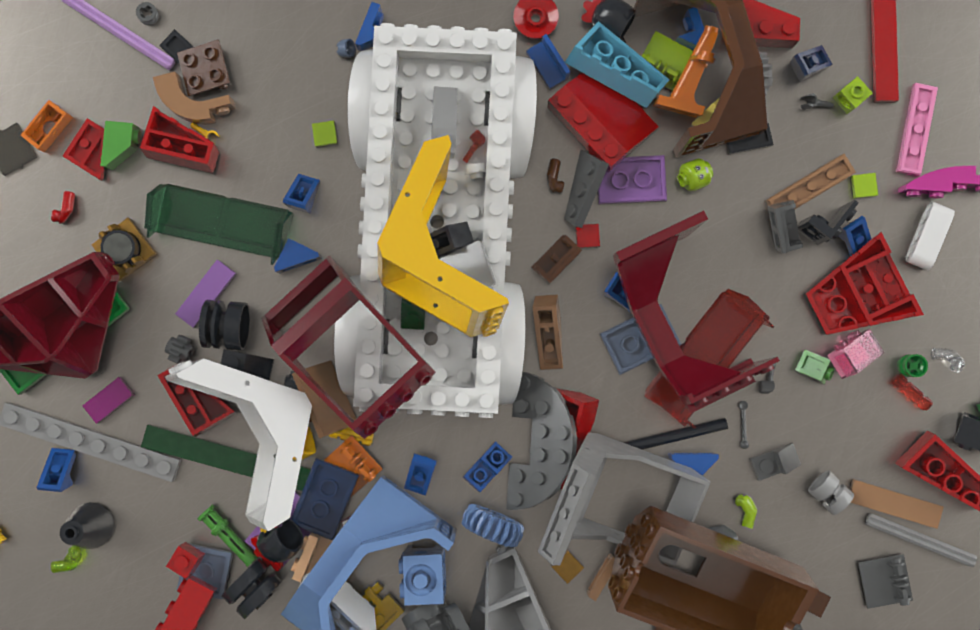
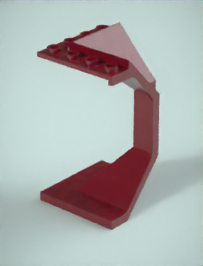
M705 211L699 212L617 251L613 255L630 312L660 372L690 413L756 382L753 375H762L773 370V364L780 361L778 357L756 362L749 358L731 368H725L688 357L682 352L658 304V296L677 241L689 236L708 220Z

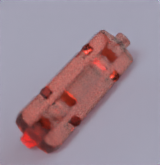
M897 374L892 379V384L897 388H901L900 391L914 403L916 402L917 406L922 410L927 411L933 405V401L928 396H924V393L912 382H907L908 379L904 375Z

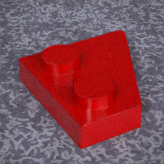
M87 118L63 154L64 158L101 181L104 179L105 168L100 166L104 128Z

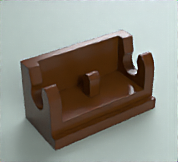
M562 235L531 268L547 284H550L581 253L582 249L568 236Z

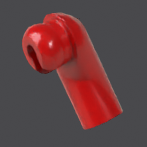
M70 191L63 192L61 211H52V222H59V224L66 222L74 208L75 193Z

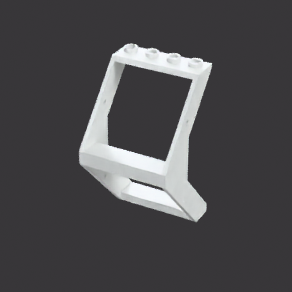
M204 358L194 362L188 360L168 369L170 374L165 376L167 381L236 403L256 437L259 448L245 513L249 522L266 531H270L289 519L312 404L306 394Z

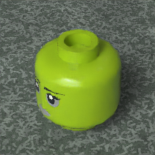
M700 158L694 159L680 166L677 179L681 187H685L690 192L696 191L711 183L713 169L707 161Z

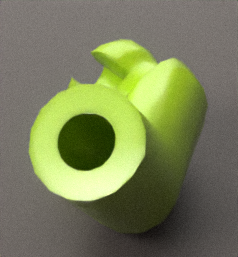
M740 494L736 497L735 503L737 506L742 507L744 511L741 526L753 529L757 507L750 496Z

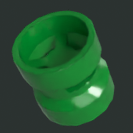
M904 355L897 362V370L904 377H921L928 370V362L922 355Z

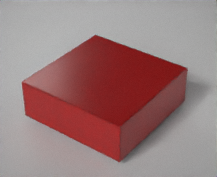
M584 224L582 228L575 226L576 245L578 247H600L599 224Z

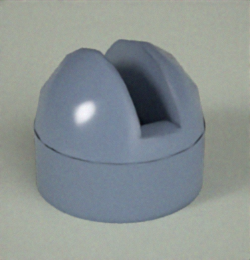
M343 39L337 43L336 47H338V50L336 52L339 56L349 58L355 55L356 48L352 39Z

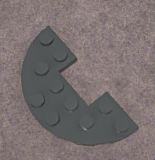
M522 372L519 391L513 403L512 417L532 419L530 464L509 463L507 510L535 507L543 501L550 499L561 488V484L568 475L576 456V426L573 415H570L565 404L566 400L555 387H552L543 378L528 372Z

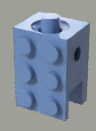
M435 544V547L413 548V545H408L405 552H402L401 559H399V574H403L400 584V599L404 598L405 605L444 604L447 590L445 548L439 544Z

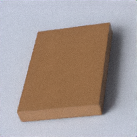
M329 360L305 368L320 387L355 421V414L347 396L340 388L332 361ZM296 373L292 374L298 390L304 392L312 404L310 418L319 439L349 427Z

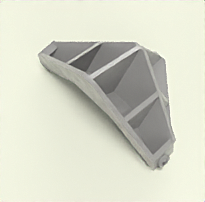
M504 545L497 547V552L489 555L486 561V568L469 629L552 630L539 604L516 547H506Z

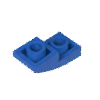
M494 442L463 478L480 493L511 460L512 456L497 442Z

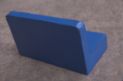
M547 34L542 36L541 42L526 50L527 56L533 60L537 72L549 90L569 79L571 72Z

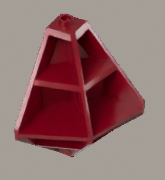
M92 252L0 299V369L83 379L88 378L98 370L120 276L113 266L115 265L113 259L107 253Z

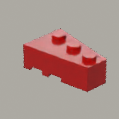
M153 106L140 146L146 158L213 173L219 155L215 144Z

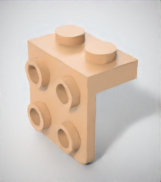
M311 533L309 537L305 536L301 550H303L300 559H295L291 571L294 572L292 579L301 582L304 576L313 569L332 543V540Z

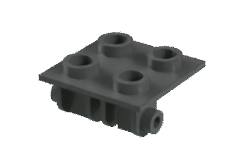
M904 554L858 562L867 609L900 603L901 606L910 605L913 597Z

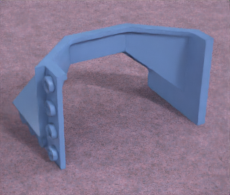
M382 475L307 575L281 613V616L300 630H336L330 602L366 554L424 538L434 540L449 551L454 544L457 529Z

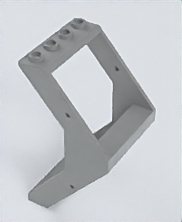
M588 432L572 463L538 553L552 566L561 564L571 539L608 540L616 544H622L625 533L583 518L607 458L639 460L681 476L666 512L693 523L711 481L685 465L604 435ZM675 545L663 547L659 552V560L676 565L682 548Z

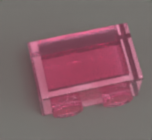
M870 329L863 332L856 330L846 336L848 338L847 341L845 339L833 346L835 350L827 355L841 379L859 373L885 353Z

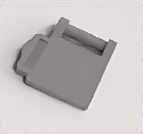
M475 241L439 259L494 290L492 286L496 284L481 241Z

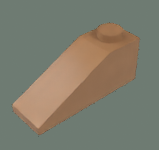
M558 295L535 296L533 315L540 370L563 369L561 317Z

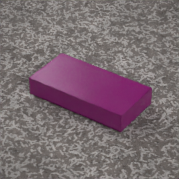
M118 377L82 406L93 421L98 424L135 394L125 381Z

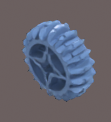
M469 504L463 514L462 525L470 530V532L484 539L506 547H517L523 537L524 527L522 524L487 507Z

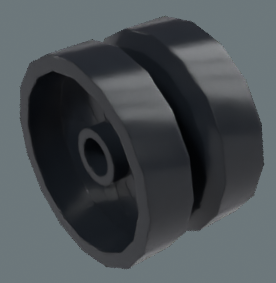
M260 558L221 595L229 605L234 604L241 596L245 598L236 609V612L244 620L255 609L258 610L273 595L272 591L282 582L275 573L269 574L262 582L259 580L268 567Z

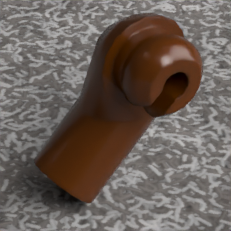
M556 158L550 159L547 171L548 185L551 192L562 193L565 183L557 180L561 161Z

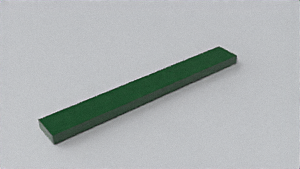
M150 424L146 427L141 447L253 478L257 458L256 453ZM300 466L296 490L303 491L311 468Z

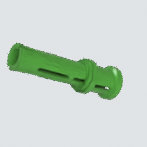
M213 504L197 518L208 526L212 535L215 537L218 535L244 562L246 567L257 558L254 552L228 526L227 518L223 519L218 514ZM230 538L234 540V542L244 551V553L230 540Z

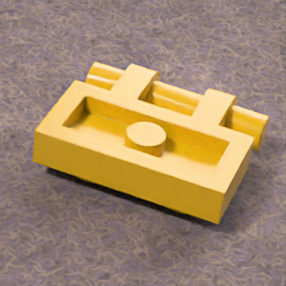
M376 582L372 587L369 586L364 591L365 594L362 597L376 605L374 607L376 630H386L405 609L390 593L383 599L378 595L384 589L380 582Z

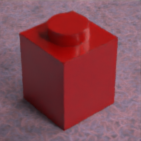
M184 542L177 547L166 567L187 579L194 574L205 553Z

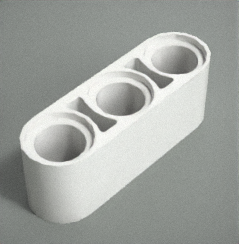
M933 201L927 205L906 254V262L927 271L932 268L953 220L954 210Z

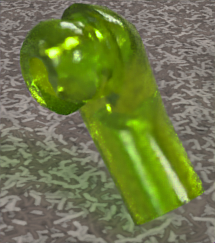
M71 546L64 560L51 562L52 573L74 570L82 558L81 548Z

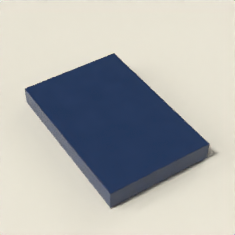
M315 458L291 520L300 528L333 541L359 474L320 458Z

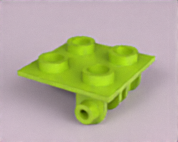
M655 31L641 57L669 79L664 87L673 91L693 51Z

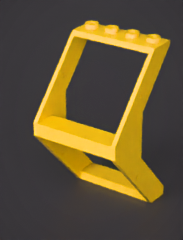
M449 135L424 141L377 242L378 275L383 287L472 338L481 334L483 337L495 334L497 329H499L509 305L508 298L439 260L427 228V223L447 179L452 143Z

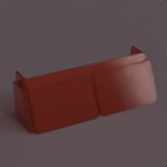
M727 289L726 292H722L686 337V342L680 345V348L688 357L729 368L762 324L774 328V326L768 321L770 317L748 296ZM659 372L646 388L644 397L685 427L688 424L695 429L696 426L688 420L693 413L689 412L663 374Z

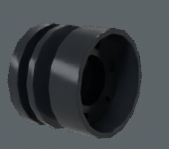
M205 300L199 319L201 347L210 348L213 346V348L219 349L224 340L226 349L244 351L250 329V309L248 303L231 301L226 310L224 301L218 300L215 303L214 300Z

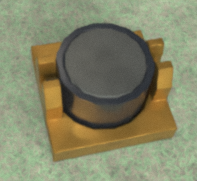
M126 218L118 225L111 224L107 226L108 231L99 232V239L91 244L96 252L107 253L115 263L113 266L120 275L118 280L120 282L157 255L131 218Z

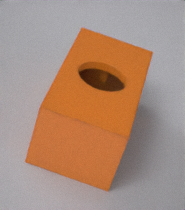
M48 100L20 136L38 150L46 152L73 117L56 103ZM50 121L54 122L55 125L49 131V133L46 134L44 131V125Z

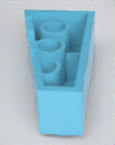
M599 21L575 45L565 61L569 66L646 108L669 81L666 76Z

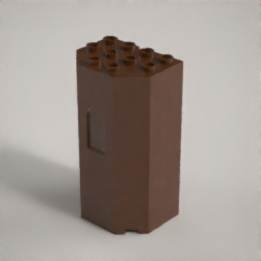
M651 505L636 515L633 522L629 523L626 527L625 538L622 544L619 543L615 550L613 569L608 583L617 612L664 630H793L796 624L800 625L819 591L803 566ZM668 545H675L705 558L697 574L694 576L662 563L659 560L661 549Z

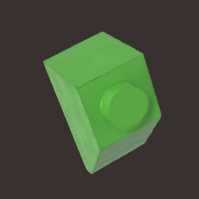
M105 121L100 166L113 171L134 154L142 140L140 128L133 123Z

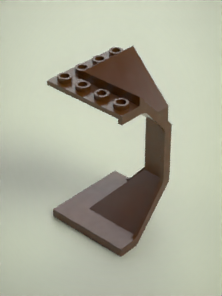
M636 0L634 10L637 13L635 17L680 4L716 13L732 65L731 73L710 120L704 124L689 127L673 149L675 158L759 135L768 128L763 63L742 0Z

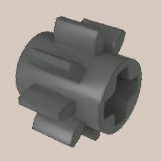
M178 335L177 338L171 337L165 347V353L170 354L167 359L177 364L181 363L182 360L188 361L194 351V346L190 345L191 339L183 335Z

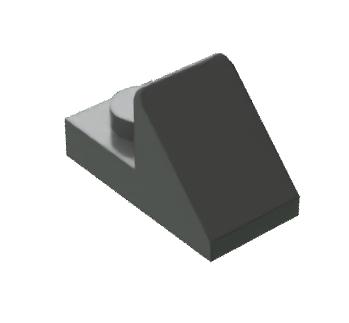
M793 443L749 458L758 481L780 473L788 474L801 465Z

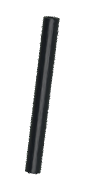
M726 418L623 443L643 450L728 429V423Z

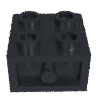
M853 200L841 206L829 222L820 215H812L797 225L798 230L817 245L823 242L827 243L831 238L834 240L842 232L841 225L845 220L848 222L856 214L857 210L855 207L859 202Z

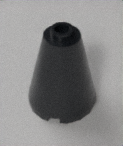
M89 502L79 505L61 526L60 538L68 545L85 549H95L103 546L114 532L115 522L113 515L100 503Z

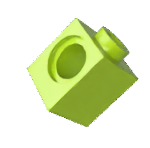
M857 76L832 98L848 114L873 93Z

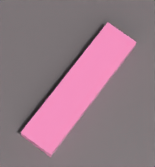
M920 83L913 84L896 169L898 173L917 177L921 176L938 87Z

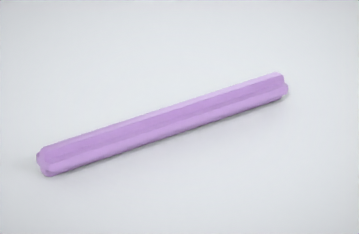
M61 0L167 70H171L175 65L176 61L172 57L84 0Z

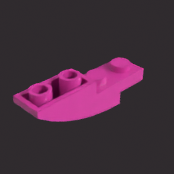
M976 166L943 168L907 182L898 188V193H906L907 197H920L921 194H928L929 198L939 199L944 198V195L952 192V190L965 191L967 188H975V192H980V175H976Z

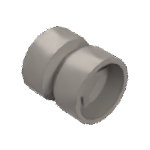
M828 470L815 479L808 492L817 501H823V506L832 515H836L850 504L854 498V493L844 484L839 485L840 480Z

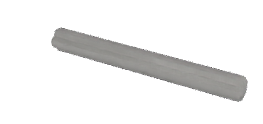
M869 513L867 515L865 524L967 566L974 567L976 564L977 556L874 514Z

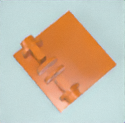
M353 435L324 459L327 462L359 474L351 497L383 470Z

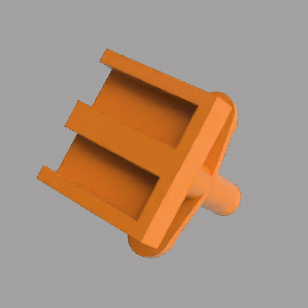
M705 25L704 31L670 97L658 95L654 100L653 107L695 118L700 117V115L703 116L705 106L696 103L694 94L704 68H707L708 64H714L716 60L714 58L715 53L711 51L719 28Z

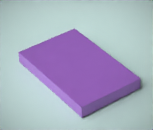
M665 155L625 157L609 173L606 171L598 189V205L667 201Z

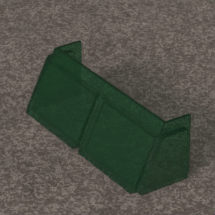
M159 184L147 194L144 229H147V238H150L157 232L271 257L270 265H273L287 242L293 212H289L288 209L232 197L227 198L223 195L177 185Z

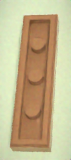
M844 153L765 200V202L769 206L794 200L796 208L855 174L856 171Z
M852 479L850 490L854 493V498L850 503L938 529L943 506Z

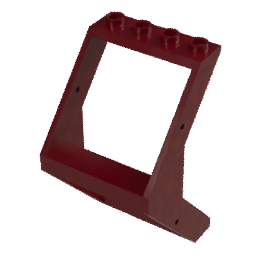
M330 255L261 318L270 345L278 356L355 433L364 439L374 434L382 422L391 418L395 414L396 409L404 402L409 401L414 393L421 386L426 385L436 373L356 287L344 269ZM339 276L342 281L282 335L280 329L330 282ZM360 300L418 362L354 421L310 376L297 358Z

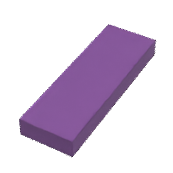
M216 260L175 314L195 328L199 324L200 313L205 300L216 301L237 273L221 261Z

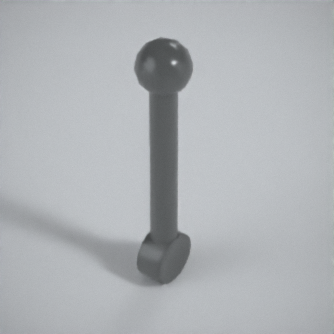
M740 401L738 403V407L741 409L742 441L740 446L743 449H747L749 447L746 431V409L748 408V403Z

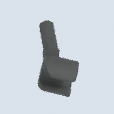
M814 93L801 97V99L807 101V104L801 105V108L804 110L815 106L832 108L834 105L833 102L819 100Z
M776 363L773 364L774 369L768 372L767 381L759 382V392L761 394H769L775 389L773 376Z

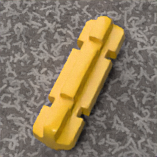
M349 427L328 435L335 439L340 437V440L344 441L353 435L358 442H362L361 444L371 446L374 434L364 439Z

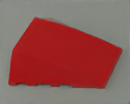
M882 232L877 234L806 293L826 335L924 315L914 294L909 293L890 256L892 251Z

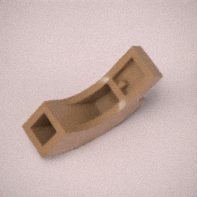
M175 71L153 77L156 91L162 102L177 116L188 122L203 125L216 123L214 114L222 116L229 114L230 110L236 109L234 100L229 95L206 101L189 99L184 91L182 79Z

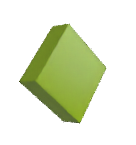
M334 120L312 124L316 148L338 144Z
M876 173L851 176L853 199L878 196Z

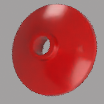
M520 0L514 9L513 18L516 28L522 35L532 39H541L545 34L550 35L555 30L558 24L559 12L553 0ZM533 16H538L540 20L538 22H534L531 18Z

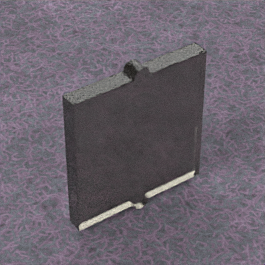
M18 123L11 125L3 131L0 130V171L4 176L18 168L22 169L23 165L37 158L30 143L20 136L23 131Z

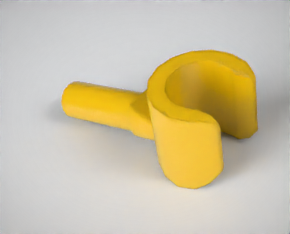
M193 122L190 125L192 129L202 134L208 140L211 134L219 137L216 131L204 130Z

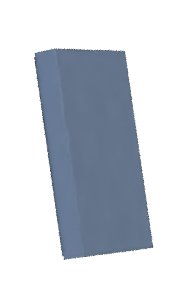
M659 304L679 346L682 345L662 304ZM634 318L599 334L619 375L654 359Z

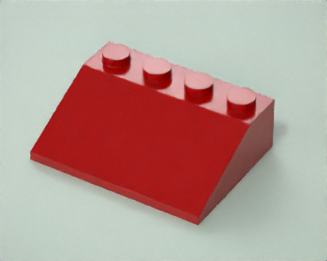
M584 73L579 74L565 84L548 100L547 108L586 150L609 164L606 170L608 173L659 128L635 101Z

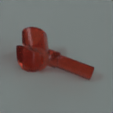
M476 130L469 137L474 144L463 158V161L468 163L475 150L485 143V136L479 130Z

